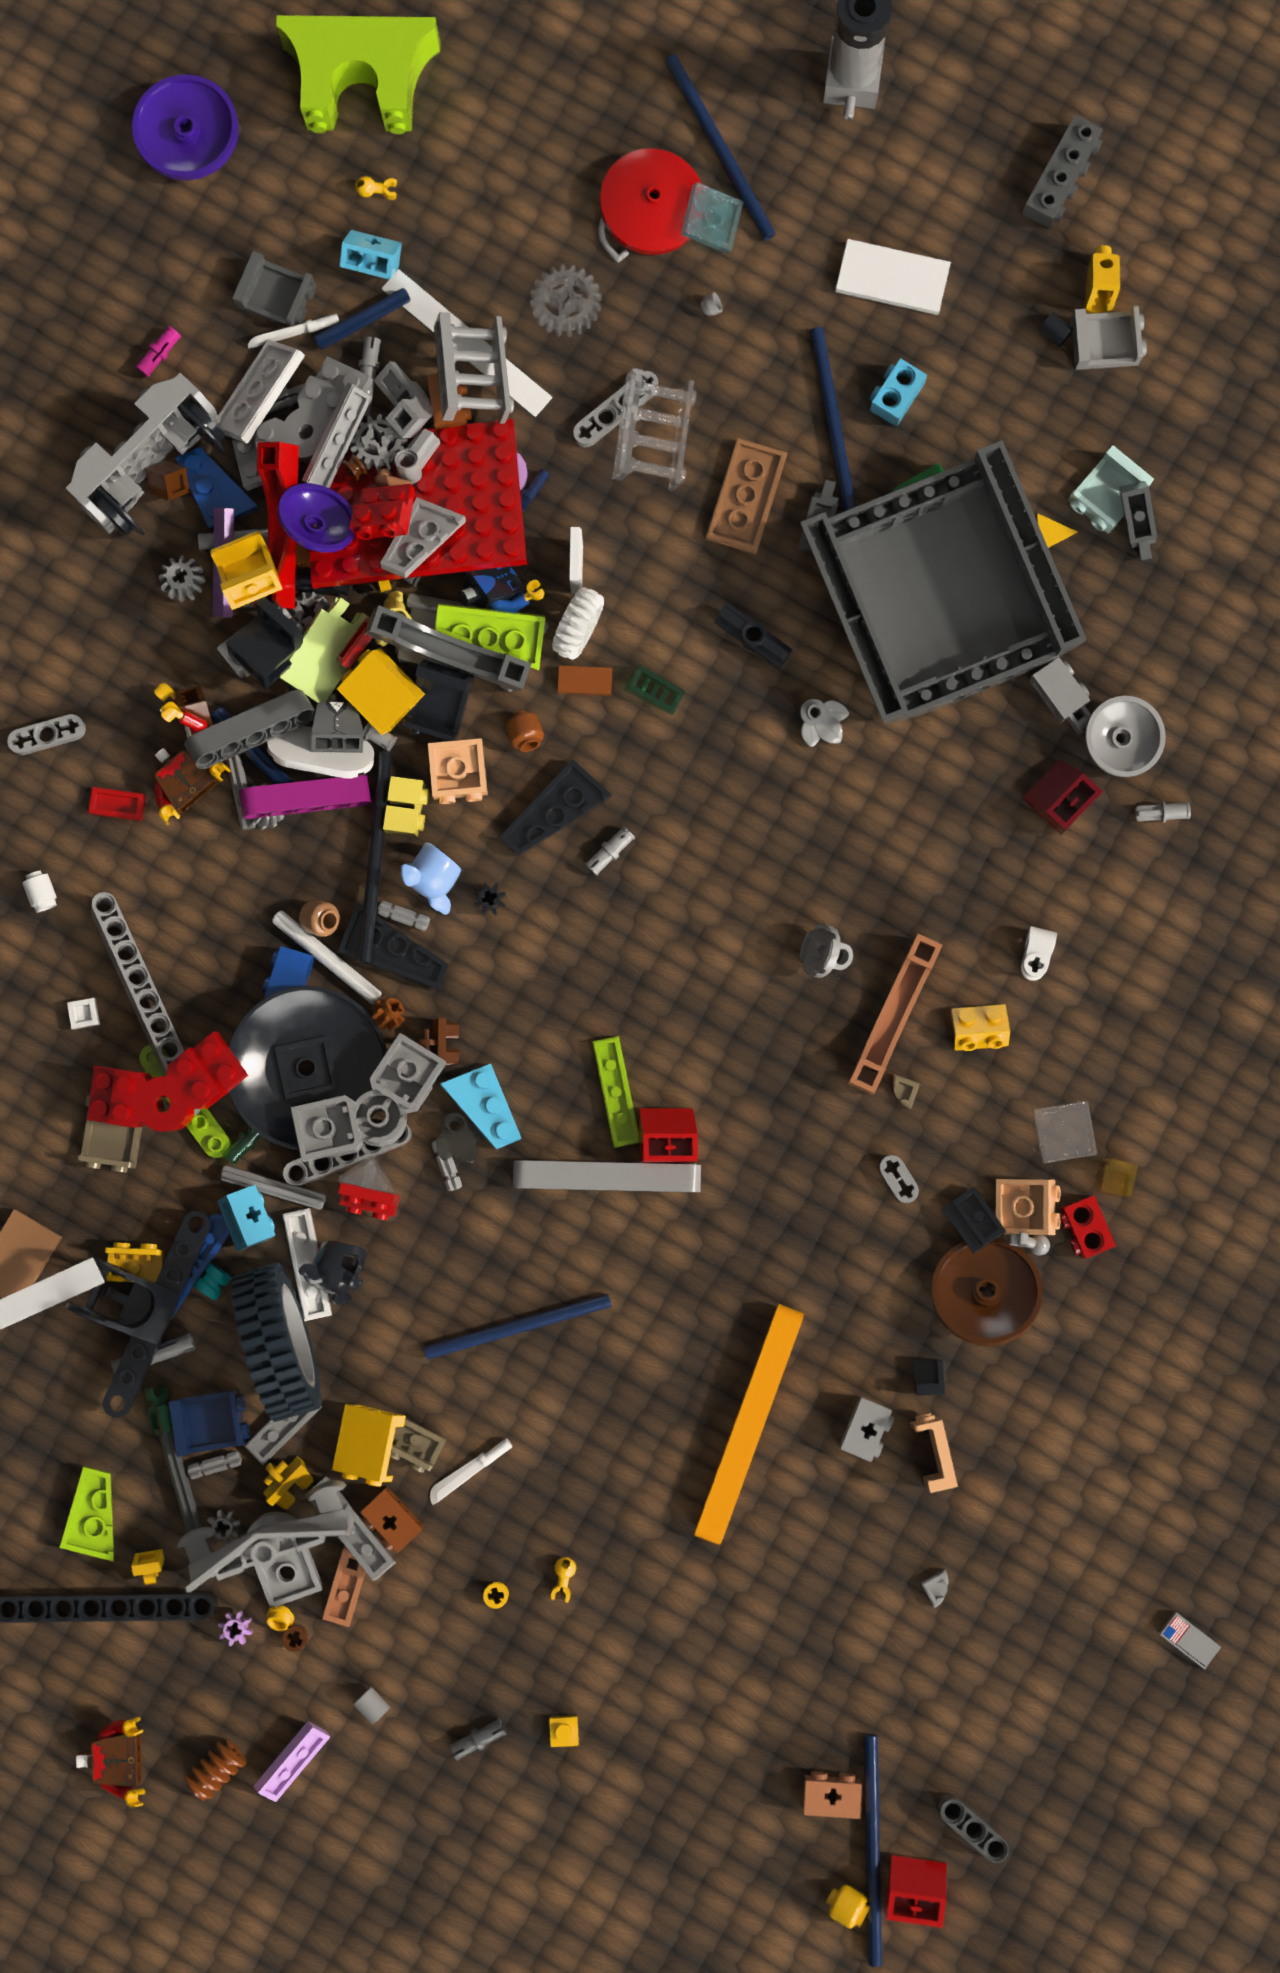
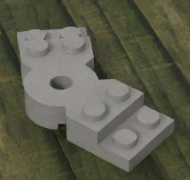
M326 357L316 377L310 375L297 398L299 409L293 411L285 421L273 418L261 423L248 444L236 439L232 440L243 487L249 491L262 486V481L257 471V442H284L299 445L298 462L309 465L347 383L353 384L367 393L373 379L367 374Z
M399 1033L370 1077L372 1091L361 1095L356 1102L344 1095L291 1107L302 1162L359 1152L364 1143L382 1147L397 1141L405 1131L407 1113L419 1110L432 1090L433 1083L447 1064L446 1061ZM376 1112H384L386 1114V1118L382 1123L376 1124L372 1122V1116Z

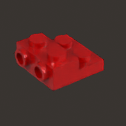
M403 484L362 489L360 503L353 505L349 527L358 540H370L373 538H392L408 535L415 495L413 485Z
M341 1183L338 1194H341L339 1204L346 1206L345 1211L361 1215L362 1210L373 1212V1218L387 1221L389 1216H396L400 1199L398 1194L349 1183Z

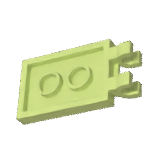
M335 597L327 612L323 609L318 610L302 635L303 644L301 648L289 658L292 662L290 669L280 677L281 680L296 690H302L308 698L317 704L328 700L340 678L347 670L336 658L365 618L368 617L364 613L360 614L357 612L351 623L340 617L349 605L342 598L338 599Z

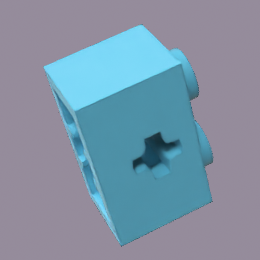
M350 230L342 242L340 267L391 280L399 268L402 243Z
M255 1185L226 1195L217 1201L237 1252L275 1236L274 1223L267 1215L264 1208V1198L257 1191Z

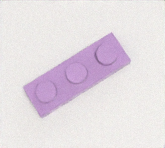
M307 1721L253 1786L257 1793L276 1802L330 1738L326 1730Z

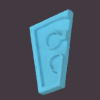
M491 1064L440 1084L495 1150L522 1139Z

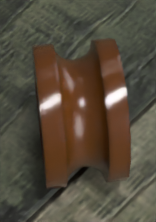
M352 454L349 456V461L344 460L342 462V466L347 474L357 482L360 475L367 474V470L359 458Z
M301 1625L290 1626L282 1637L284 1647L292 1652L302 1650L308 1643V1632ZM295 1631L299 1632V1638L303 1640L302 1644L297 1642L296 1645H292L289 1633L291 1632L293 1635Z

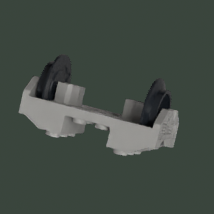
M181 373L173 379L153 384L149 389H144L138 395L137 401L134 404L146 422L140 423L134 429L133 435L126 442H121L115 448V454L112 457L97 443L92 447H86L80 454L72 481L66 489L80 503L81 508L109 534L115 529L114 526L116 525L127 536L132 531L142 536L145 535L144 531L126 512L144 494L139 484L147 477L146 468L160 463L174 448L183 454L202 437L219 453L224 454L226 452L221 444L225 435L217 426L221 419L216 414L215 408Z

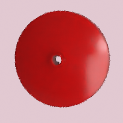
M646 148L624 155L611 166L602 183L599 204L606 228L620 244L637 253L660 255L679 249L694 236L704 214L705 195L698 175L685 160L669 151Z

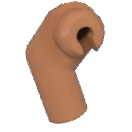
M385 468L379 469L375 477V482L379 487L412 484V481L391 476V472Z

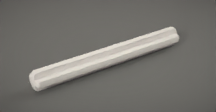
M280 910L272 919L274 925L369 1003L374 1004L380 999L382 994L380 990L313 935L304 931L285 912Z

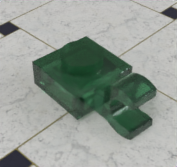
M166 1385L158 1386L160 1391L159 1397L154 1395L153 1388L145 1389V1397L150 1406L147 1412L153 1436L173 1432L170 1410L168 1409V1404L164 1405L169 1394Z

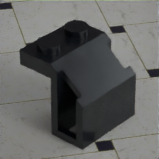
M262 597L255 602L258 615L229 639L226 645L229 655L267 689L290 669L292 662L289 658L301 648L303 638L301 625L294 618L289 619L286 617L278 603L273 600L270 602L266 597Z

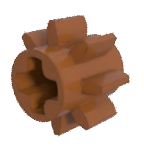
M384 996L371 1006V1009L375 1011L371 1017L380 1029L388 1028L389 1031H392L405 1021L404 1017L401 1016L405 1011L404 1007L396 998L388 999L387 996Z

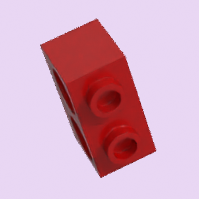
M1095 1195L1085 1197L1060 1208L1062 1212L1060 1214L1061 1224L1065 1230L1069 1229L1073 1239L1070 1240V1245L1076 1256L1080 1254L1081 1259H1087L1116 1247ZM1079 1207L1083 1208L1086 1212V1219L1082 1223H1078L1074 1219V1211ZM1089 1233H1093L1097 1238V1244L1092 1249L1088 1248L1084 1243L1085 1236Z

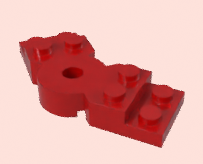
M213 1031L194 1048H188L168 1064L166 1076L153 1078L150 1073L94 1066L87 1120L132 1128L146 1125L152 1130L160 1132L177 1131L186 1127L192 1121L195 1115L194 1109H208L249 1075L220 1034ZM166 1097L170 1100V1108L168 1110L163 1105Z

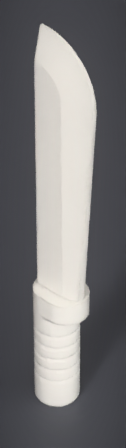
M333 314L313 321L310 319L303 324L255 336L249 341L248 348L263 346L268 339L276 342L306 332L311 333L334 326L339 323L338 315Z
M505 1438L484 1454L482 1452L478 1457L435 1484L430 1492L432 1505L442 1500L485 1466L487 1467L512 1448L510 1441Z

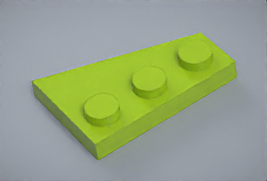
M83 1466L60 1548L114 1562L111 1472Z

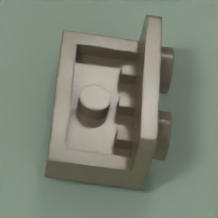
M405 1418L404 1427L395 1428L390 1457L396 1460L402 1457L410 1461L409 1466L419 1472L424 1473L425 1469L431 1471L447 1439Z

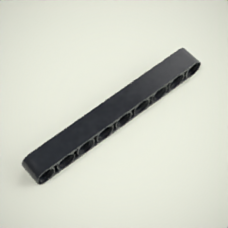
M210 1591L0 1594V1623L204 1620L216 1611L218 1600L215 1594ZM202 1598L208 1601L210 1606L208 1612L199 1610L197 1606L198 1599ZM171 1599L180 1601L182 1605L181 1612H174L170 1608ZM62 1600L70 1604L71 1612L69 1614L61 1611L60 1602ZM89 1600H93L98 1604V1613L94 1614L88 1610L87 1603ZM116 1600H122L126 1604L125 1613H119L115 1609ZM143 1600L152 1601L154 1604V1611L152 1613L144 1611L142 1607ZM6 1601L12 1602L15 1605L14 1615L6 1612ZM34 1601H39L42 1604V1614H37L33 1611L32 1604Z

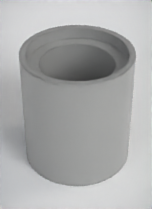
M372 1687L364 1692L353 1704L371 1725L377 1722L390 1708Z

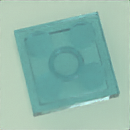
M695 183L692 186L681 235L728 254L732 251L743 201L701 183Z

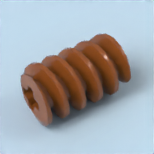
M228 1739L226 1740V1746L219 1742L216 1744L219 1751L218 1754L211 1750L208 1752L211 1759L210 1762L204 1758L200 1759L202 1769L196 1766L191 1768L195 1775L194 1777L188 1774L183 1776L189 1789L202 1801L211 1799L214 1791H219L222 1788V1783H227L230 1780V1775H235L238 1772V1767H244L247 1763L240 1749Z

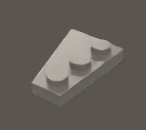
M416 498L412 507L408 535L394 537L380 563L381 568L407 578L466 522L465 516Z

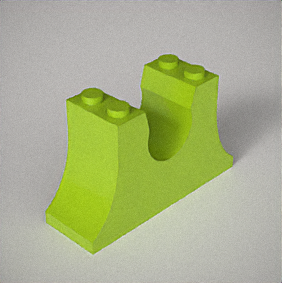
M277 15L276 26L283 48L296 60L301 70L300 108L307 130L315 133L334 131L338 118L337 101L340 94L350 85L365 83L377 89L376 94L385 130L393 134H403L405 131L412 132V106L417 80L427 62L440 52V38L436 17Z

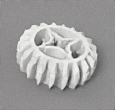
M585 587L575 593L556 630L552 643L553 651L559 653L564 658L567 657L572 660L581 654L601 616L604 605L603 596Z

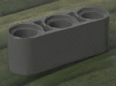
M948 1793L940 1798L938 1801L939 1813L952 1829L989 1861L999 1863L1007 1858L1009 1853L1008 1844L1000 1832L957 1795ZM950 1803L959 1805L958 1811L953 1815L945 1813V1808ZM971 1822L980 1824L979 1830L974 1834L966 1832V1827ZM992 1841L1001 1842L1000 1850L994 1853L988 1851V1845Z

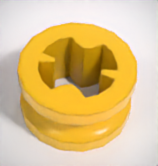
M501 1582L490 1583L483 1594L485 1603L491 1608L503 1607L509 1597L507 1587ZM492 1588H497L498 1592H503L504 1597H500V1602H495L494 1598H489L488 1593H492Z

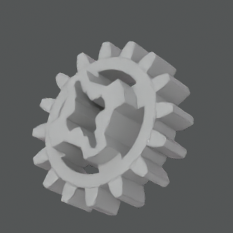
M378 414L377 420H373L368 416V423L360 422V429L356 430L354 438L350 443L351 452L365 464L367 470L375 466L378 471L384 465L390 470V463H395V455L400 450L408 447L407 438H402L387 419L383 420L381 414ZM376 439H378L379 442L382 444L381 447L379 446V443H377Z

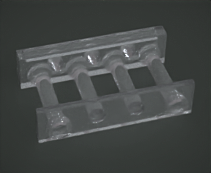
M632 368L626 376L613 479L624 480L629 473L636 471L670 478L669 490L674 491L681 483H684L686 477V468L683 467L690 410L691 406L693 407L697 395V392L693 390L694 381L689 380L682 387V390L646 383L642 379L643 370ZM643 394L680 401L679 416L642 409V406L639 405V397ZM641 419L677 427L675 442L639 435L638 431H635L636 421L639 422ZM639 445L673 452L672 468L635 460V457H631L633 447Z

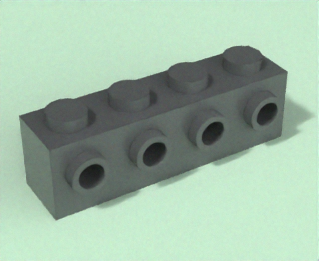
M1077 115L1073 117L1030 195L1022 215L1049 229L1054 221L1060 222L1066 210V207L1063 206L1067 198L1072 200L1079 187L1075 182L1079 176L1084 178L1091 165L1088 162L1091 153L1096 156L1103 143V140L1099 139L1103 131L1102 128Z

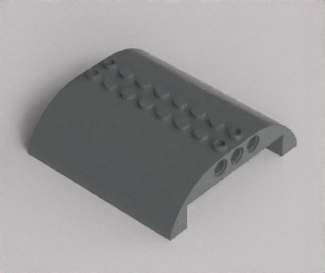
M1003 440L977 450L973 460L828 518L826 512L800 522L883 723H892L916 717L999 685L1060 657L1087 640Z

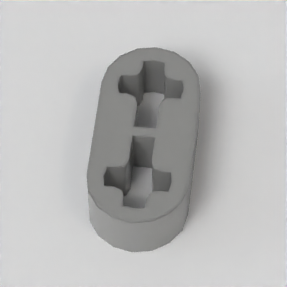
M895 1155L884 1157L880 1161L879 1171L894 1197L902 1203L914 1201L919 1194V1188L903 1161ZM890 1160L891 1163H898L899 1166L896 1168V1172L900 1177L896 1179L892 1172H885L884 1169L887 1167L886 1161ZM902 1180L906 1186L911 1185L913 1187V1190L910 1191V1198L906 1195H899L902 1188L898 1181Z

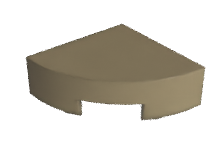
M894 1074L892 1080L894 1095L904 1107L911 1109L920 1083Z

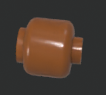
M524 710L516 711L506 723L505 730L511 745L515 749L529 752L540 746L544 738V731L535 713Z

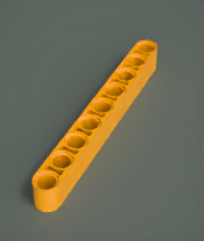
M781 1304L777 1305L694 1532L696 1537L720 1545L801 1326L804 1317L803 1312Z

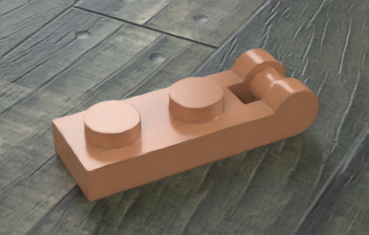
M344 1545L322 1619L349 1627L366 1571L360 1564L357 1569L348 1566L350 1559H356Z

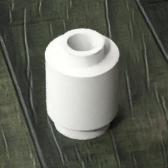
M36 871L25 876L26 881L22 882L29 903L31 907L35 908L36 913L57 906L55 901L57 896L48 874Z

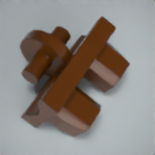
M446 1018L431 1020V1029H423V1039L415 1040V1042L445 1060L446 1065L459 1062L458 1049H446V1038H458L459 1024L446 1022Z

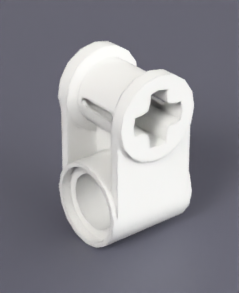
M1030 926L1021 964V973L1026 979L1036 981L1046 973L1056 943V932ZM1033 961L1037 962L1038 968H1041L1036 973L1032 972L1031 966H1028Z

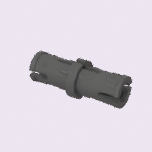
M498 1718L479 1730L477 1728L471 1730L470 1735L455 1743H451L449 1746L452 1754L455 1753L454 1758L458 1761L477 1749L480 1751L485 1749V1745L503 1735H507L504 1725H501L502 1721Z

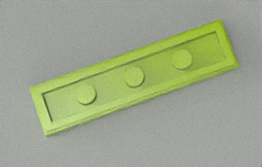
M619 1036L592 1041L613 1146L617 1148L639 1143V1132Z

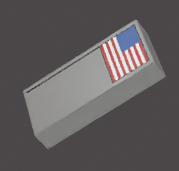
M1175 1611L1158 1633L1203 1669H1206L1221 1648Z

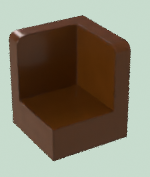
M163 461L146 468L151 494L170 501L190 493L186 467L171 461Z

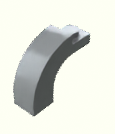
M390 361L373 381L395 406L386 417L387 421L402 438H412L432 417L433 408L421 386L417 382L411 381L396 362Z

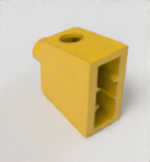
M1101 245L1095 249L1087 270L1086 314L1112 312L1120 290V256L1111 254L1112 249L1107 245Z

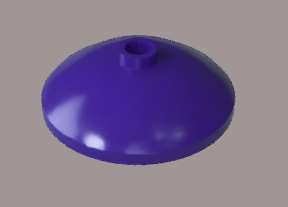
M305 483L289 488L282 495L277 510L280 524L284 531L301 546L317 552H336L347 547L355 537L349 528L353 509L341 495L332 489L318 484Z

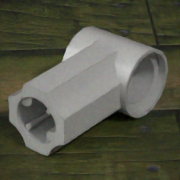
M427 429L419 430L408 447L400 450L395 455V465L399 478L412 481V484L421 479L422 468L440 445L439 438L433 432Z

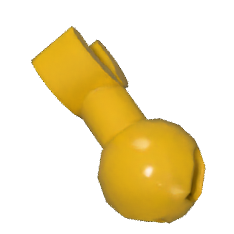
M362 176L356 181L355 190L364 198L378 193L383 194L389 200H395L396 192H390L387 188L389 186L396 187L397 180L391 178L387 179L384 183L374 182L371 177Z
M562 1557L556 1561L554 1570L558 1575V1581L551 1592V1599L554 1600L556 1593L563 1587V1592L566 1594L565 1602H569L571 1593L568 1588L569 1578L575 1574L576 1564L571 1558ZM567 1559L570 1563L565 1564L563 1560Z

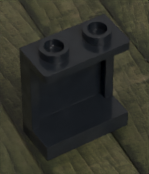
M424 659L417 666L415 676H417L416 685L425 695L408 712L407 717L403 721V726L409 728V731L415 734L422 735L426 733L432 735L435 740L440 742L454 741L460 733L475 676Z

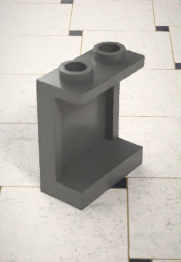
M253 251L232 299L237 308L288 328L303 322L306 314L305 305L308 299L311 300L313 298L316 285L312 274L306 273L305 276L266 261L263 254Z

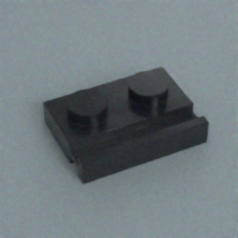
M972 1187L953 1200L952 1203L942 1208L943 1213L973 1255L1006 1233L1003 1225L975 1187Z

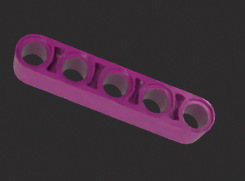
M358 775V777L354 778L338 777L255 786L239 790L244 819L359 807L372 802L366 775Z

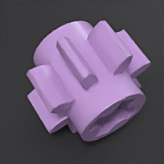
M242 1610L234 1617L232 1613L228 1612L226 1614L228 1622L223 1621L218 1624L220 1628H223V1633L219 1638L223 1639L226 1637L229 1640V1646H232L237 1640L243 1645L246 1642L244 1634L251 1635L253 1633V1630L248 1628L252 1618L245 1619L242 1617ZM235 1622L238 1623V1628L241 1629L237 1634H234V1628L230 1627Z

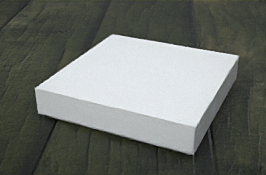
M571 527L570 586L571 593H577L582 588L583 537L580 527Z

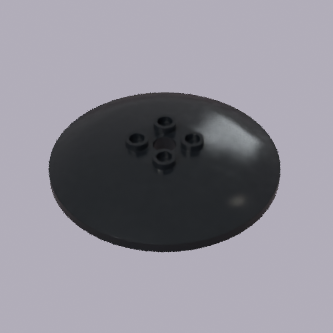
M300 986L278 991L254 1005L244 1015L233 1032L228 1047L249 1076L230 1090L229 1095L237 1112L253 1131L272 1143L299 1150L291 1107L344 1095L356 1102L361 1095L372 1091L370 1077L384 1057L385 1050L387 1049L385 1040L370 1014L361 1005L342 993L316 986ZM303 1060L310 1061L313 1066L312 1072L307 1076H303L298 1070V1066Z

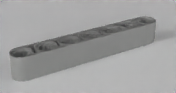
M513 1161V1188L701 1192V1165Z

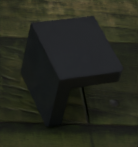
M940 1359L914 1361L915 1395L945 1394L943 1361Z

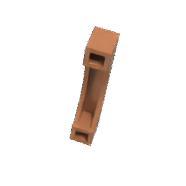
M920 934L915 936L847 1084L868 1094H875L905 1023L943 946L942 944Z

